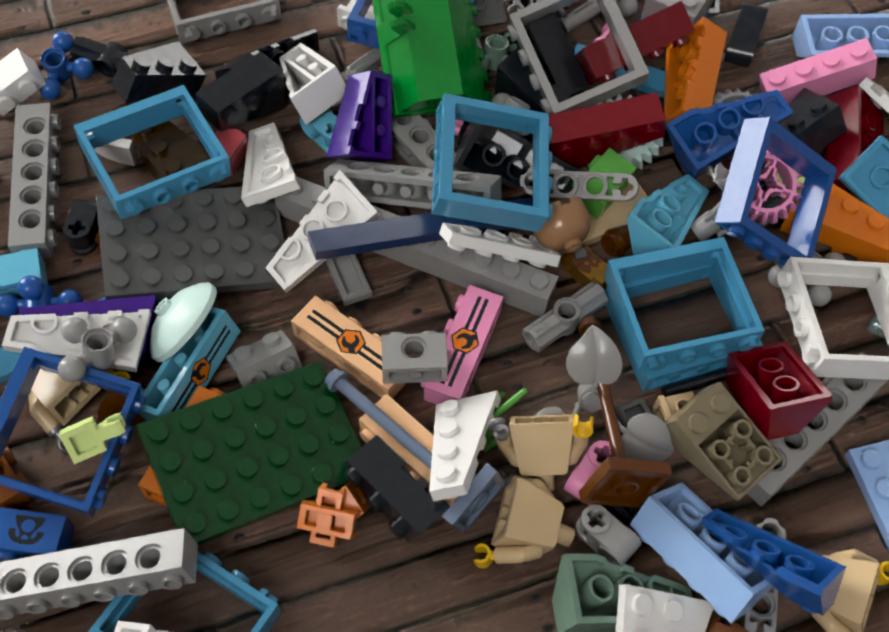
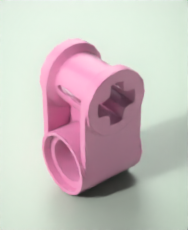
M599 440L590 446L580 464L575 467L563 488L564 491L580 500L579 490L602 464L596 459H599L601 456L605 458L612 457L608 441Z

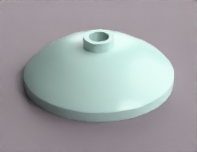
M209 282L192 285L180 290L170 299L164 298L155 309L157 316L151 326L149 352L152 359L157 362L167 360L193 336L208 315L215 301L217 289Z

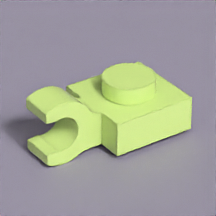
M116 413L106 418L98 425L92 416L61 429L59 437L73 463L77 464L107 451L108 445L105 440L125 433L124 426H126V423L121 413Z

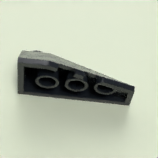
M312 29L236 56L215 71L216 80L260 51L280 67L279 57L299 43L317 52L319 51L318 31Z

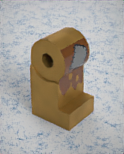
M582 243L578 250L565 253L561 257L560 264L564 271L572 276L582 287L593 282L595 284L598 283L606 291L607 284L604 274L607 263L597 257L588 246Z

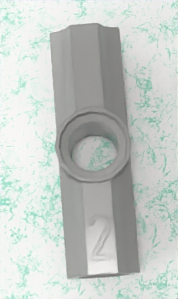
M591 282L572 296L559 299L553 309L522 330L526 344L532 350L539 353L560 337L573 334L582 318L593 315L608 304L609 299L605 294V290L598 283ZM560 315H567L570 319L563 318Z

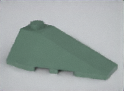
M563 554L552 597V605L557 632H615L619 585L628 584L692 597L689 586L657 575L651 577L636 572L634 567L626 564L622 566L605 561L606 557L598 554Z

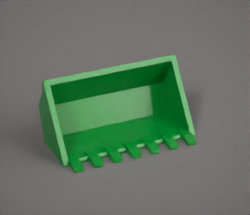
M372 0L383 73L392 75V118L436 114L444 93L492 102L491 94L484 89V83L489 82L487 71L483 70L480 65V61L485 60L484 50L477 46L476 38H481V30L473 22V16L478 15L475 4L470 0Z

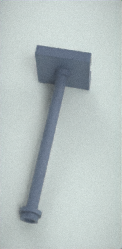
M335 368L327 375L325 384L328 385L327 388L331 392L339 390L431 470L432 453L347 381L348 374L344 370L340 371L338 368ZM486 463L472 480L468 494L458 496L442 517L465 534L507 482L498 471Z

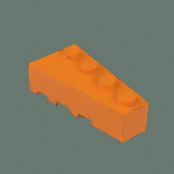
M704 16L693 25L695 32L688 35V42L676 48L672 44L666 48L665 125L691 109L712 107L727 32Z
M833 184L817 242L832 247V252L847 253L857 257V261L889 263V218ZM789 210L788 217L785 218L780 231L790 233L796 210Z

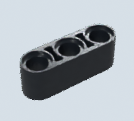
M743 1L723 59L724 61L749 68L769 8Z

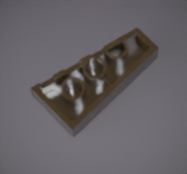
M123 103L113 108L112 111L133 103ZM170 121L125 137V139L133 141L137 155L156 180L211 159L203 145ZM211 183V184H209V185H207V186H204V187H202V188H199V189H204V188H206V187H208V186H210V185H212V184H214V183Z

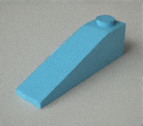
M686 174L671 182L667 187L654 191L646 198L639 199L626 218L633 255L680 246L710 191L689 174Z

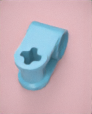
M329 108L307 125H305L300 117L299 122L305 134L310 139H313L325 153H328L337 116Z

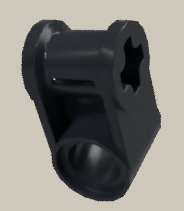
M73 199L63 231L70 240L69 246L72 252L76 255L86 256L95 251L97 247L95 236L99 231L96 201Z

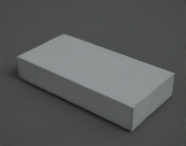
M355 254L328 258L325 261L344 306L372 297V290Z

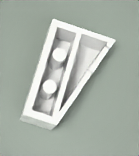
M299 43L279 57L284 76L287 80L286 85L290 91L289 97L305 125L331 106L338 105L342 101L346 84L334 64L302 43Z

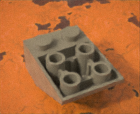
M720 381L700 390L665 421L675 449L736 501H739L783 460Z

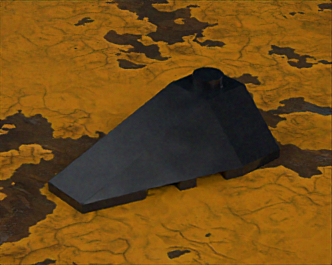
M470 122L461 138L453 166L463 172L501 175V184L521 187V175L525 174L529 168H533V143L509 129ZM552 155V163L549 170L580 171ZM570 177L560 179L558 182L559 191L561 193H569L574 181Z

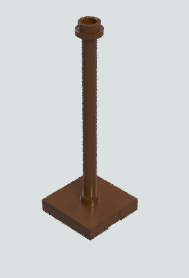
M594 316L582 318L578 327L580 335L583 336L591 325L602 330L601 322ZM598 382L597 390L612 457H607L579 490L581 503L641 508L647 498L653 495L672 476L670 463L626 458L610 385Z

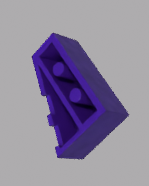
M371 70L348 76L327 158L365 162L392 160V75Z

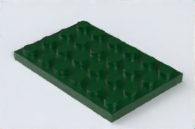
M321 361L136 424L137 434L175 529L185 528L200 545L298 506L303 499L309 501L316 499L318 488L322 483H327L328 488L333 490L341 489L349 483L344 476L346 470L342 466L362 447L336 392H331L327 388L328 385L325 384L327 373Z

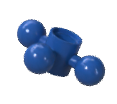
M66 31L55 33L52 38L53 47L43 51L40 56L41 64L49 76L44 79L46 84L39 89V92L48 100H54L61 95L62 87L60 83L68 81L73 73L79 79H89L95 71L94 64L88 58L81 57L74 62L68 61L65 53L70 52L74 38Z
M28 275L23 277L18 283V292L24 299H18L17 296L11 293L0 295V316L10 317L16 315L20 308L83 302V299L79 292L72 289L65 290L58 297H54V289L51 286L43 284L42 280L37 276Z

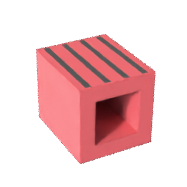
M235 128L221 132L217 130L215 135L229 156L231 176H233L246 157V134Z

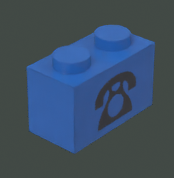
M0 507V562L68 550L75 526L64 515Z

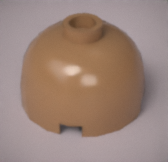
M568 197L570 203L563 205L560 200L551 203L553 211L550 221L547 220L539 232L532 231L534 237L542 246L553 249L556 252L566 251V253L574 252L582 246L581 242L590 231L591 217L580 197Z

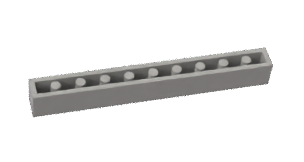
M296 177L300 189L275 197L276 208L279 209L280 216L300 223L306 214L308 215L317 204V199L324 189L327 190L328 188ZM373 206L379 214L373 221L401 217ZM445 240L372 251L467 289L469 285L504 296L503 303L539 317L547 313L555 295L559 277L520 261L515 263L502 258V255L493 254L492 257H486L469 248H465V251H457L448 247V243Z

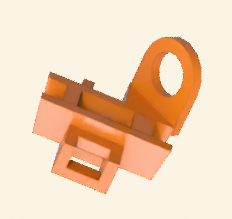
M322 483L318 488L316 502L302 500L297 528L311 531L309 543L334 548L338 545L339 538L351 540L357 536V531L354 530L355 520L369 509V505L366 502L367 497L360 487L355 488L350 483L346 484L339 491L329 489L327 483ZM325 504L334 505L335 507L325 506ZM319 535L329 536L330 539H329V538H325V537H320Z

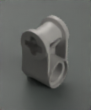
M594 504L586 507L575 525V531L580 540L586 543L598 555L606 557L605 561L619 566L625 564L641 546V540L638 535L629 527L623 525L601 505ZM594 521L598 525L591 527L588 523Z

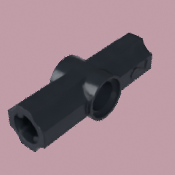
M77 36L72 41L70 50L72 59L88 58L101 74L109 78L115 77L121 58L131 55L124 46L117 42L111 41L105 45Z

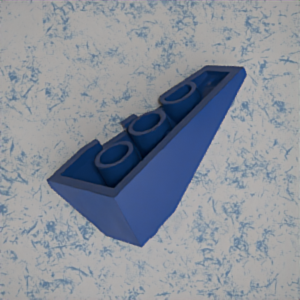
M778 90L747 96L738 101L721 102L715 106L700 109V107L691 109L668 122L665 127L676 158L686 173L695 179L707 172L709 165L715 167L734 154L744 119L771 117L777 123H780L794 112Z
M719 509L713 510L702 518L701 524L787 599L799 604L800 608L804 611L823 616L835 603L846 566Z

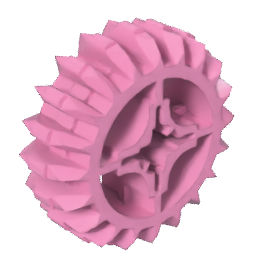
M768 150L763 163L766 165L761 170L748 216L753 221L757 219L759 225L766 224L767 220L771 224L777 223L778 217L781 219L787 218L788 211L790 209L794 211L797 208L793 201H799L802 198L796 191L801 190L805 186L802 183H797V179L802 177V174L795 173L790 166ZM777 172H778V174L780 175L783 184L780 183V182L777 180V177H776V173H777ZM762 180L765 181V185H767V190L763 191L761 189L762 186L759 185V182ZM768 196L781 197L775 207H761L762 203L767 201Z

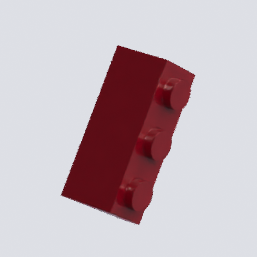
M787 341L755 347L748 351L727 353L726 384L767 440L799 434L832 402L833 395Z

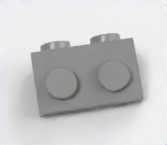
M282 330L268 333L261 340L248 346H241L233 353L225 356L242 388L302 367L293 343Z

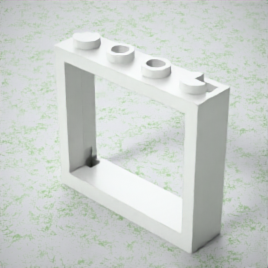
M790 257L781 271H779L777 281L785 298V306L787 311H789L794 326V334L798 338L804 363H806L816 377L889 380V356L828 353L805 285L867 288L889 346V263Z

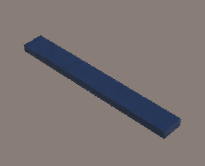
M533 197L508 200L506 202L533 206ZM430 212L308 231L307 239L315 260L444 240L439 234L443 222L472 226L481 230L482 233H485L487 229L499 231L512 228L440 216Z

